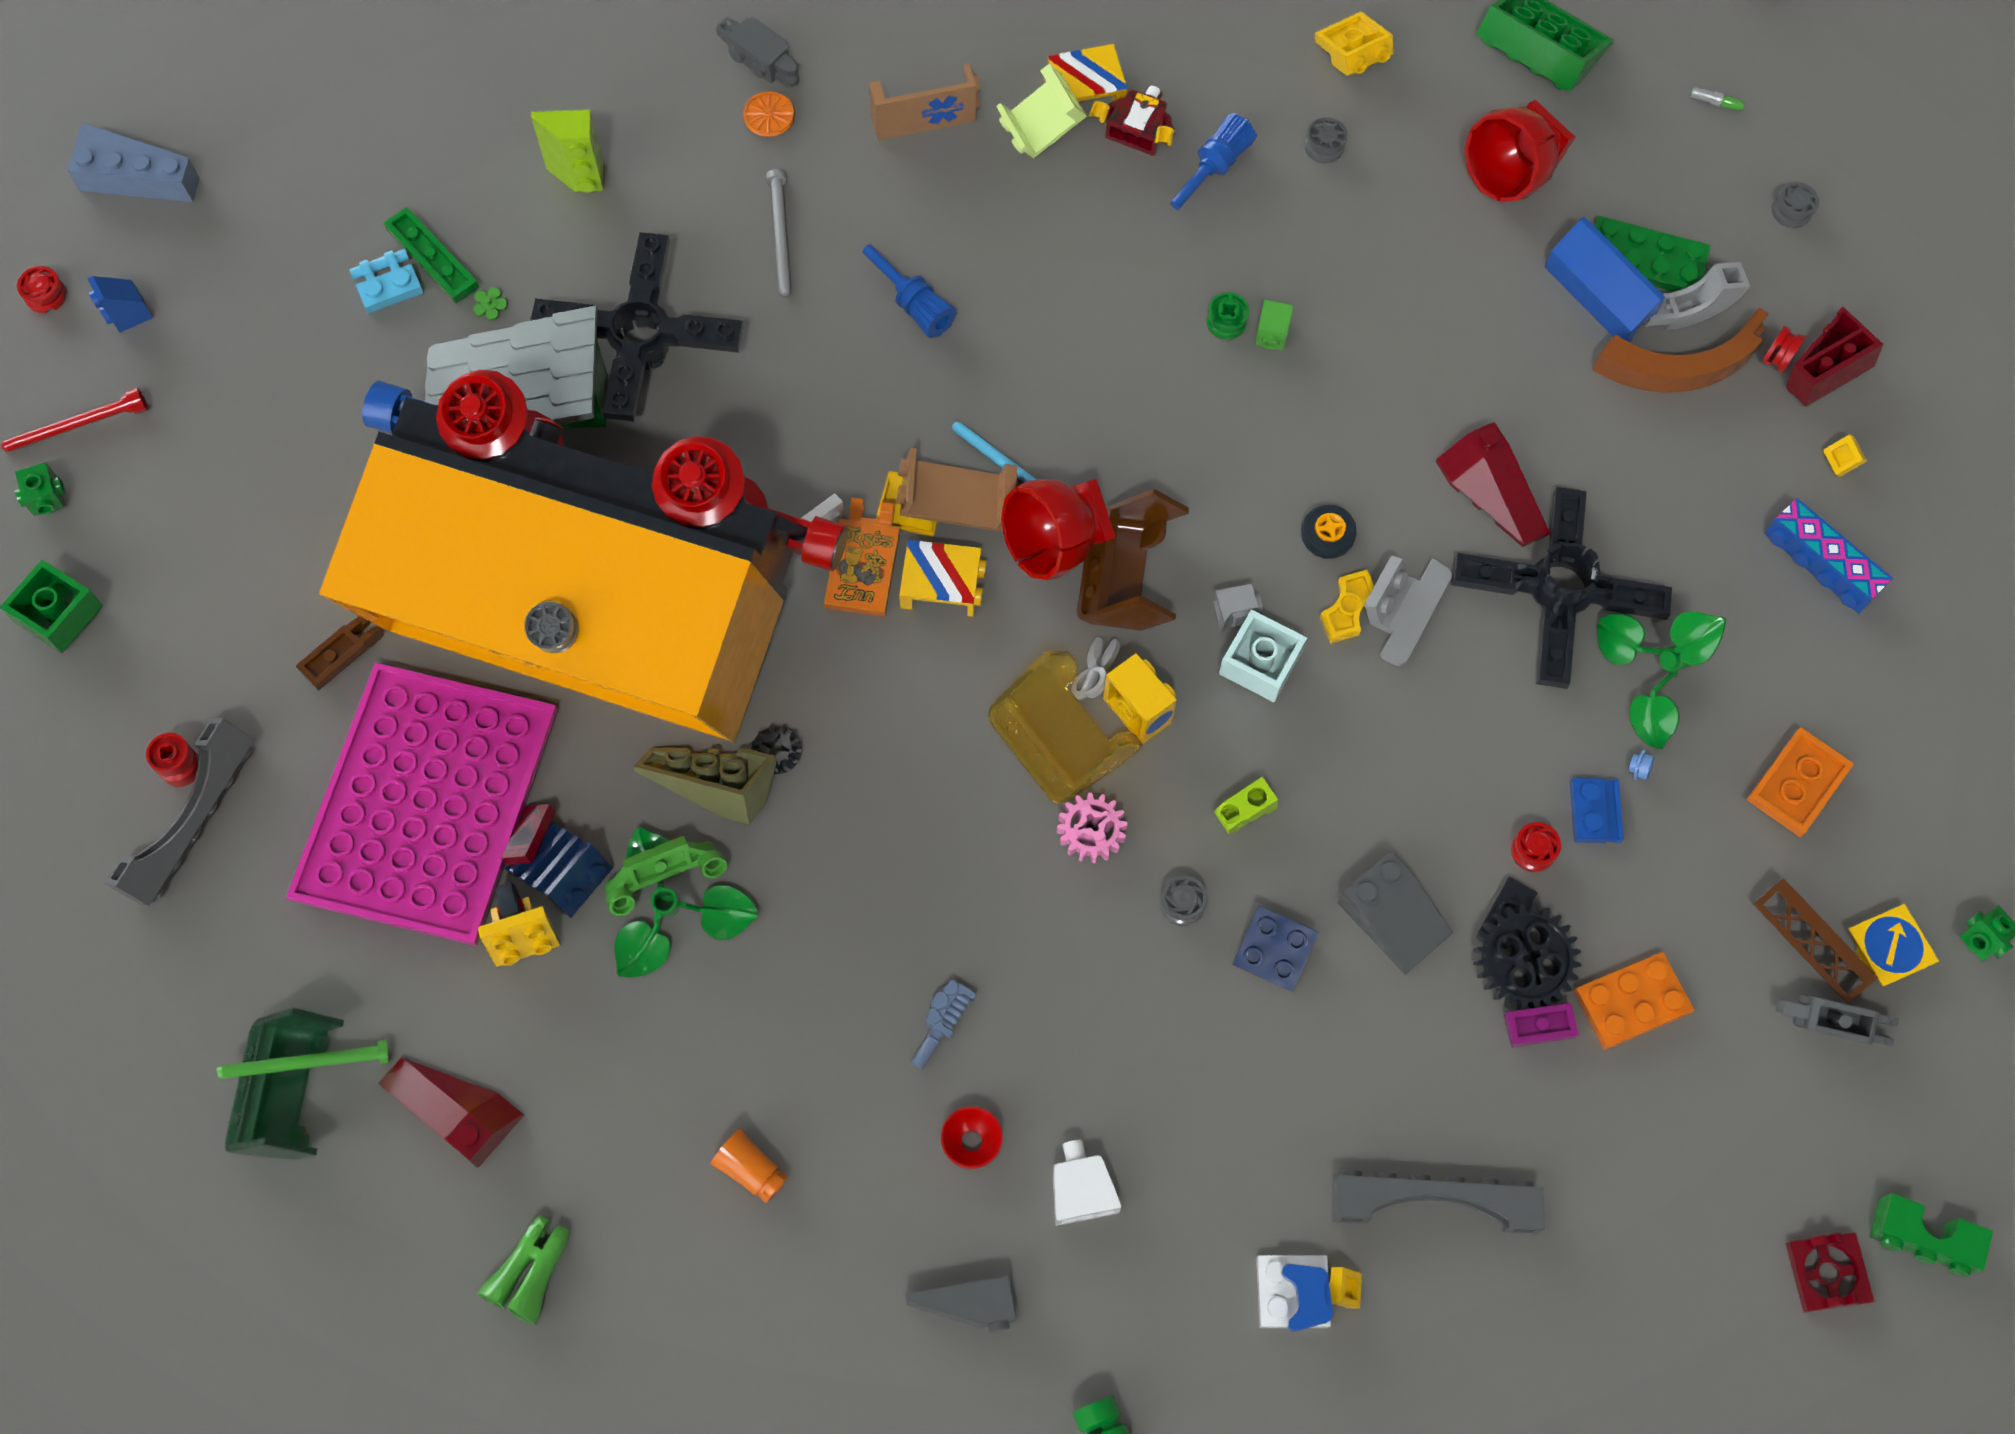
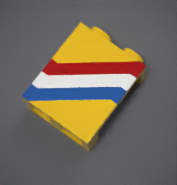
M1114 44L1048 56V64H1051L1062 73L1078 102L1105 96H1111L1114 101L1120 97H1125L1128 88Z
M908 540L899 594L900 608L912 610L914 600L967 606V616L974 617L975 606H981L983 588L978 587L979 578H985L987 560H981V548Z

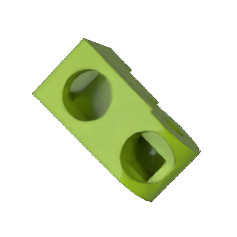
M1262 776L1216 808L1214 814L1227 833L1232 834L1249 822H1253L1264 814L1268 815L1278 809V798Z

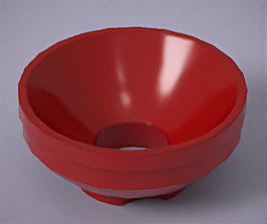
M975 1106L964 1107L953 1112L946 1119L941 1131V1145L945 1155L953 1164L964 1169H979L990 1164L1000 1152L1003 1142L1002 1129L996 1117L989 1111ZM974 1132L980 1135L982 1145L978 1150L968 1151L962 1146L961 1141L965 1134Z

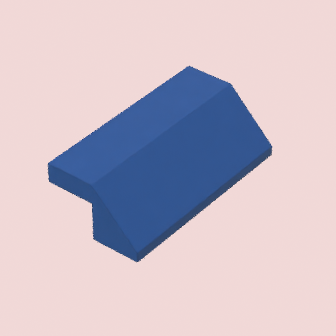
M1585 216L1553 248L1545 264V268L1613 337L1616 334L1629 343L1633 340L1639 326L1657 314L1665 299V296Z

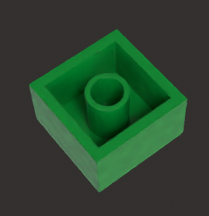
M41 559L1 604L0 609L15 624L60 653H63L103 607V604L88 588Z

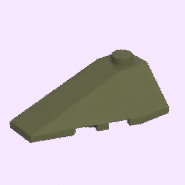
M650 748L634 766V770L640 775L722 818L749 825L766 805L777 759L774 755L750 749H738L737 754H720L719 749L711 748L708 749L707 753H690L688 748Z

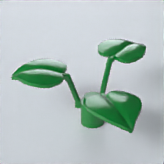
M1698 611L1680 614L1673 621L1670 630V637L1675 646L1667 648L1640 646L1646 632L1643 625L1632 616L1610 614L1598 620L1596 628L1599 648L1602 655L1609 662L1616 665L1631 663L1635 659L1637 651L1641 653L1660 655V665L1669 671V674L1651 690L1650 696H1636L1630 706L1629 717L1631 725L1636 734L1648 745L1656 749H1663L1667 741L1677 730L1680 719L1679 709L1675 702L1668 696H1657V693L1673 677L1678 676V670L1689 668L1692 665L1703 664L1713 656L1724 634L1725 617L1709 615Z
M637 827L629 840L626 859L670 840L664 836ZM661 880L657 882L656 891H654L650 899L651 907L656 912L654 915V927L651 929L647 923L635 921L622 927L616 936L614 953L617 975L625 978L641 977L656 971L665 963L670 953V941L667 937L657 932L660 929L662 917H672L678 913L680 908L703 913L701 917L702 929L711 938L716 940H729L741 934L757 919L758 911L745 894L730 886L719 885L706 890L703 895L704 907L680 901L679 896L674 891L664 888V882Z

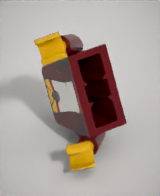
M1149 86L1144 94L1130 90L1125 97H1120L1109 104L1101 101L1093 102L1089 116L1098 117L1101 123L1107 120L1105 138L1155 156L1159 142L1167 143L1170 147L1172 146L1175 135L1172 117L1166 113L1167 103L1160 100L1162 91L1159 88Z

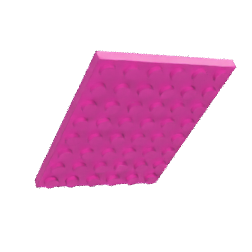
M374 663L286 897L289 901L477 946L480 938L478 927L484 925L505 865L501 857L524 810L558 711L556 705Z

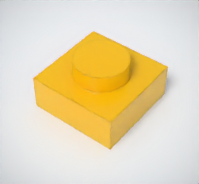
M1850 434L1823 450L1835 475L1839 477L1867 462L1855 437Z
M1331 1267L1329 1287L1332 1304L1348 1309H1360L1362 1273L1344 1267Z

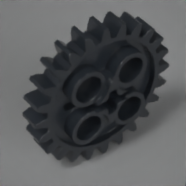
M1524 904L1516 905L1515 912L1511 907H1506L1503 909V916L1499 913L1492 915L1495 925L1490 922L1482 925L1488 934L1476 936L1483 943V946L1473 948V951L1481 954L1482 959L1476 960L1473 964L1483 966L1484 971L1477 975V978L1487 977L1488 982L1484 986V990L1495 988L1494 1000H1500L1505 996V1007H1512L1515 1002L1517 1003L1518 1011L1526 1010L1528 1005L1530 1009L1539 1008L1540 1003L1543 1007L1552 1006L1551 999L1556 1002L1563 1000L1560 991H1572L1567 981H1574L1579 978L1571 972L1572 968L1581 967V963L1573 960V956L1581 953V950L1572 949L1571 944L1578 938L1577 936L1567 937L1566 933L1571 926L1565 925L1560 927L1558 924L1561 916L1556 915L1549 918V908H1544L1538 913L1537 904L1529 905L1527 911ZM1532 928L1537 929L1540 933L1541 939L1539 944H1535L1530 938ZM1515 930L1519 931V937L1515 935ZM1503 939L1510 942L1512 950L1509 956L1504 955L1501 951L1500 946ZM1530 953L1531 959L1525 962L1523 956ZM1546 958L1552 962L1554 967L1551 975H1548L1543 969V962ZM1516 970L1520 971L1524 976L1522 987L1517 986L1514 982L1513 977ZM1536 978L1540 981L1539 985L1535 983Z

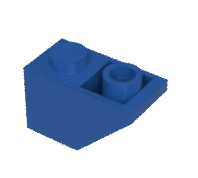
M98 276L88 278L93 289L88 294L97 309L99 308L106 323H114L120 333L153 318L132 280Z

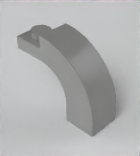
M1741 262L1714 264L1708 273L1697 283L1676 292L1663 293L1665 299L1657 314L1644 322L1645 327L1664 325L1666 331L1680 329L1707 320L1733 305L1751 287Z

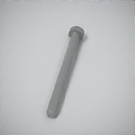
M773 169L766 173V181L772 190L779 293L781 296L786 297L791 292L783 185L787 179L785 171Z

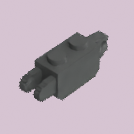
M726 17L717 25V35L728 44L729 54L734 61L743 63L757 77H763L771 84L777 80L788 86V88H792L799 83V76L796 73L798 72V65L795 60L793 61L789 57L786 40L754 18H748L742 23H738Z
M1803 993L1799 995L1798 1002L1779 998L1776 1008L1777 1012L1794 1016L1793 1024L1795 1026L1871 1045L1875 1042L1893 1046L1894 1039L1883 1034L1876 1035L1875 1030L1877 1022L1887 1026H1897L1899 1021L1898 1018L1881 1015L1878 1011Z

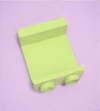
M1051 64L1040 70L1047 82L1014 109L1009 110L1001 103L996 106L1002 116L999 118L1000 123L1014 137L1011 140L1014 147L1019 153L1025 152L1032 158L1037 157L1087 117L1062 73Z

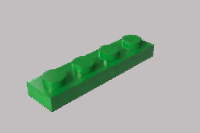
M407 206L383 222L386 230L455 304L479 288L477 280Z

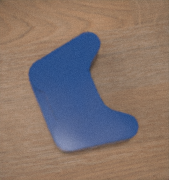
M1286 1264L1281 1269V1276L1294 1285L1298 1302L1297 1312L1287 1322L1288 1329L1292 1332H1297L1329 1322L1333 1317L1326 1270L1321 1267Z

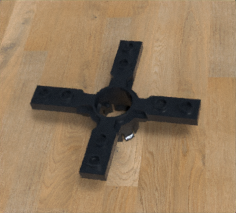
M639 232L629 280L630 291L628 301L619 304L612 311L597 309V338L607 339L610 346L617 353L616 358L613 359L602 411L605 419L634 422L644 370H649L648 361L653 369L660 367L663 364L660 354L665 359L669 346L739 353L743 332V322L741 320L685 314L678 318H670L665 310L658 305L670 245L669 235ZM535 298L530 321L552 317L554 313L595 305ZM633 321L637 328L648 327L657 330L650 339L640 343L623 341L624 336L621 333L622 331L626 335L629 331L633 330Z
M1556 487L1553 495L1549 538L1550 548L1547 550V556L1542 558L1536 565L1457 553L1455 557L1452 586L1514 595L1517 592L1532 594L1535 601L1545 609L1544 623L1541 627L1536 684L1568 689L1571 681L1576 614L1584 611L1590 604L1601 605L1608 611L1667 620L1670 616L1672 587L1600 576L1599 561L1593 566L1599 558L1596 552L1589 549L1583 555L1586 549L1585 546H1582L1587 491ZM1564 567L1572 570L1580 577L1584 584V589L1568 590L1560 587L1555 592L1558 584L1553 581L1551 576L1547 577L1550 574V568Z

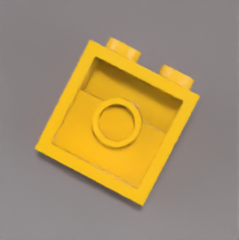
M1362 11L1315 33V43L1331 54V64L1346 76L1354 73L1361 74L1369 65L1378 62L1384 63L1394 54L1393 35Z

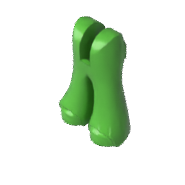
M539 1215L530 1224L509 1258L482 1285L477 1293L478 1296L487 1302L505 1309L521 1275L528 1265L534 1261L506 1308L519 1319L535 1326L540 1317L548 1281L566 1247L571 1231L558 1225L553 1230L544 1248L540 1247L539 1245L551 1223V1220L542 1215Z

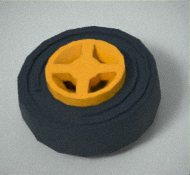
M1321 505L1314 508L1305 517L1301 528L1302 541L1306 548L1315 556L1324 559H1335L1345 555L1352 548L1357 535L1356 523L1351 514L1344 508L1335 505Z

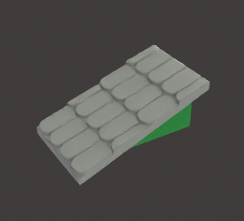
M596 306L554 313L552 317L521 322L513 327L469 335V338L433 345L428 348L425 402L438 405L448 385L463 374L476 370L498 371L512 379L523 392L528 410L540 412L562 428L606 427V419L603 417L602 411L607 392L608 375L597 341Z

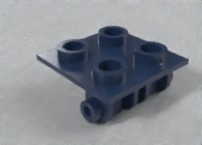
M1258 905L1232 965L1293 992L1319 932Z

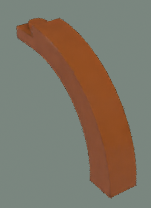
M1758 308L1744 327L1729 341L1711 350L1689 355H1670L1652 352L1633 345L1615 334L1599 354L1592 370L1617 383L1652 392H1685L1708 387L1736 373L1754 356L1763 341L1760 337L1767 328L1763 323L1769 313Z

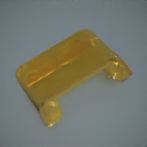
M1045 651L991 705L988 714L993 728L1047 797L1055 803L1070 801L1129 760L1144 746L1139 738L1131 732L1117 733L1111 740L1106 737L1067 688L1078 676L1077 662L1068 651Z

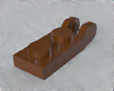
M358 616L346 626L343 625L303 658L296 664V668L319 691L361 656L367 648L374 646L385 632L376 625L360 638H357L355 635L362 633L371 623Z

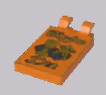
M852 497L849 519L839 518L840 524L847 525L848 537L839 565L833 572L829 571L824 608L885 617L900 536V527L892 526L895 509H893L894 503L882 502L879 519L863 517L865 505H863L864 499Z

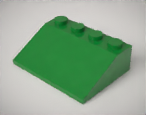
M1498 0L1490 6L1476 33L1477 36L1483 39L1486 45L1502 50L1509 59L1522 62L1529 67L1532 73L1538 76H1545L1552 80L1557 88L1571 91L1582 82L1614 42L1612 38L1548 0Z

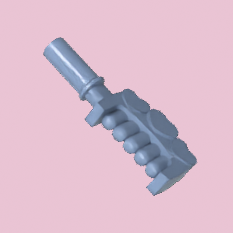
M950 980L948 985L943 987V991L935 994L931 1001V1009L928 1011V1017L926 1018V1026L931 1028V1031L926 1035L925 1041L913 1058L912 1065L922 1070L936 1046L940 1044L941 1038L943 1036L949 1039L952 1037L953 1024L958 1023V1018L963 1014L962 1011H965L967 1008L966 1005L970 1001L973 1002L976 998V994L955 980Z

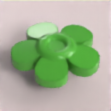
M491 287L488 290V296L483 290L476 292L474 298L478 304L474 305L473 310L477 316L486 314L488 320H496L499 317L497 310L504 311L507 308V301L504 298H500L501 292L498 288Z

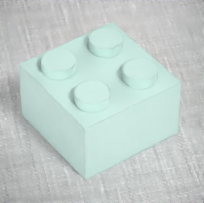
M1251 609L1222 659L1219 675L1275 702L1303 652L1307 637Z

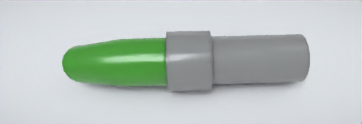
M1693 86L1689 96L1710 103L1709 105L1716 107L1721 106L1740 111L1745 107L1744 102L1726 96L1724 93L1712 92Z

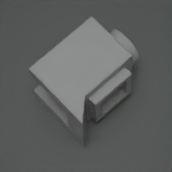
M1252 584L1215 591L1217 600L1213 601V607L1221 634L1228 625H1231V627L1243 625L1251 609L1256 612H1262L1263 610L1261 597L1259 594L1254 593Z

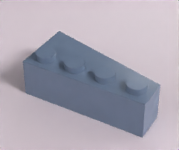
M85 123L81 125L67 169L80 191L193 202L200 179L188 157Z

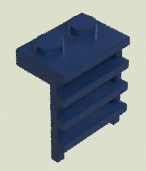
M551 821L532 863L507 865L505 868L508 873L547 896L563 914L570 918L574 916L613 869L592 844L582 841L580 837L572 835L565 828H560L553 821Z

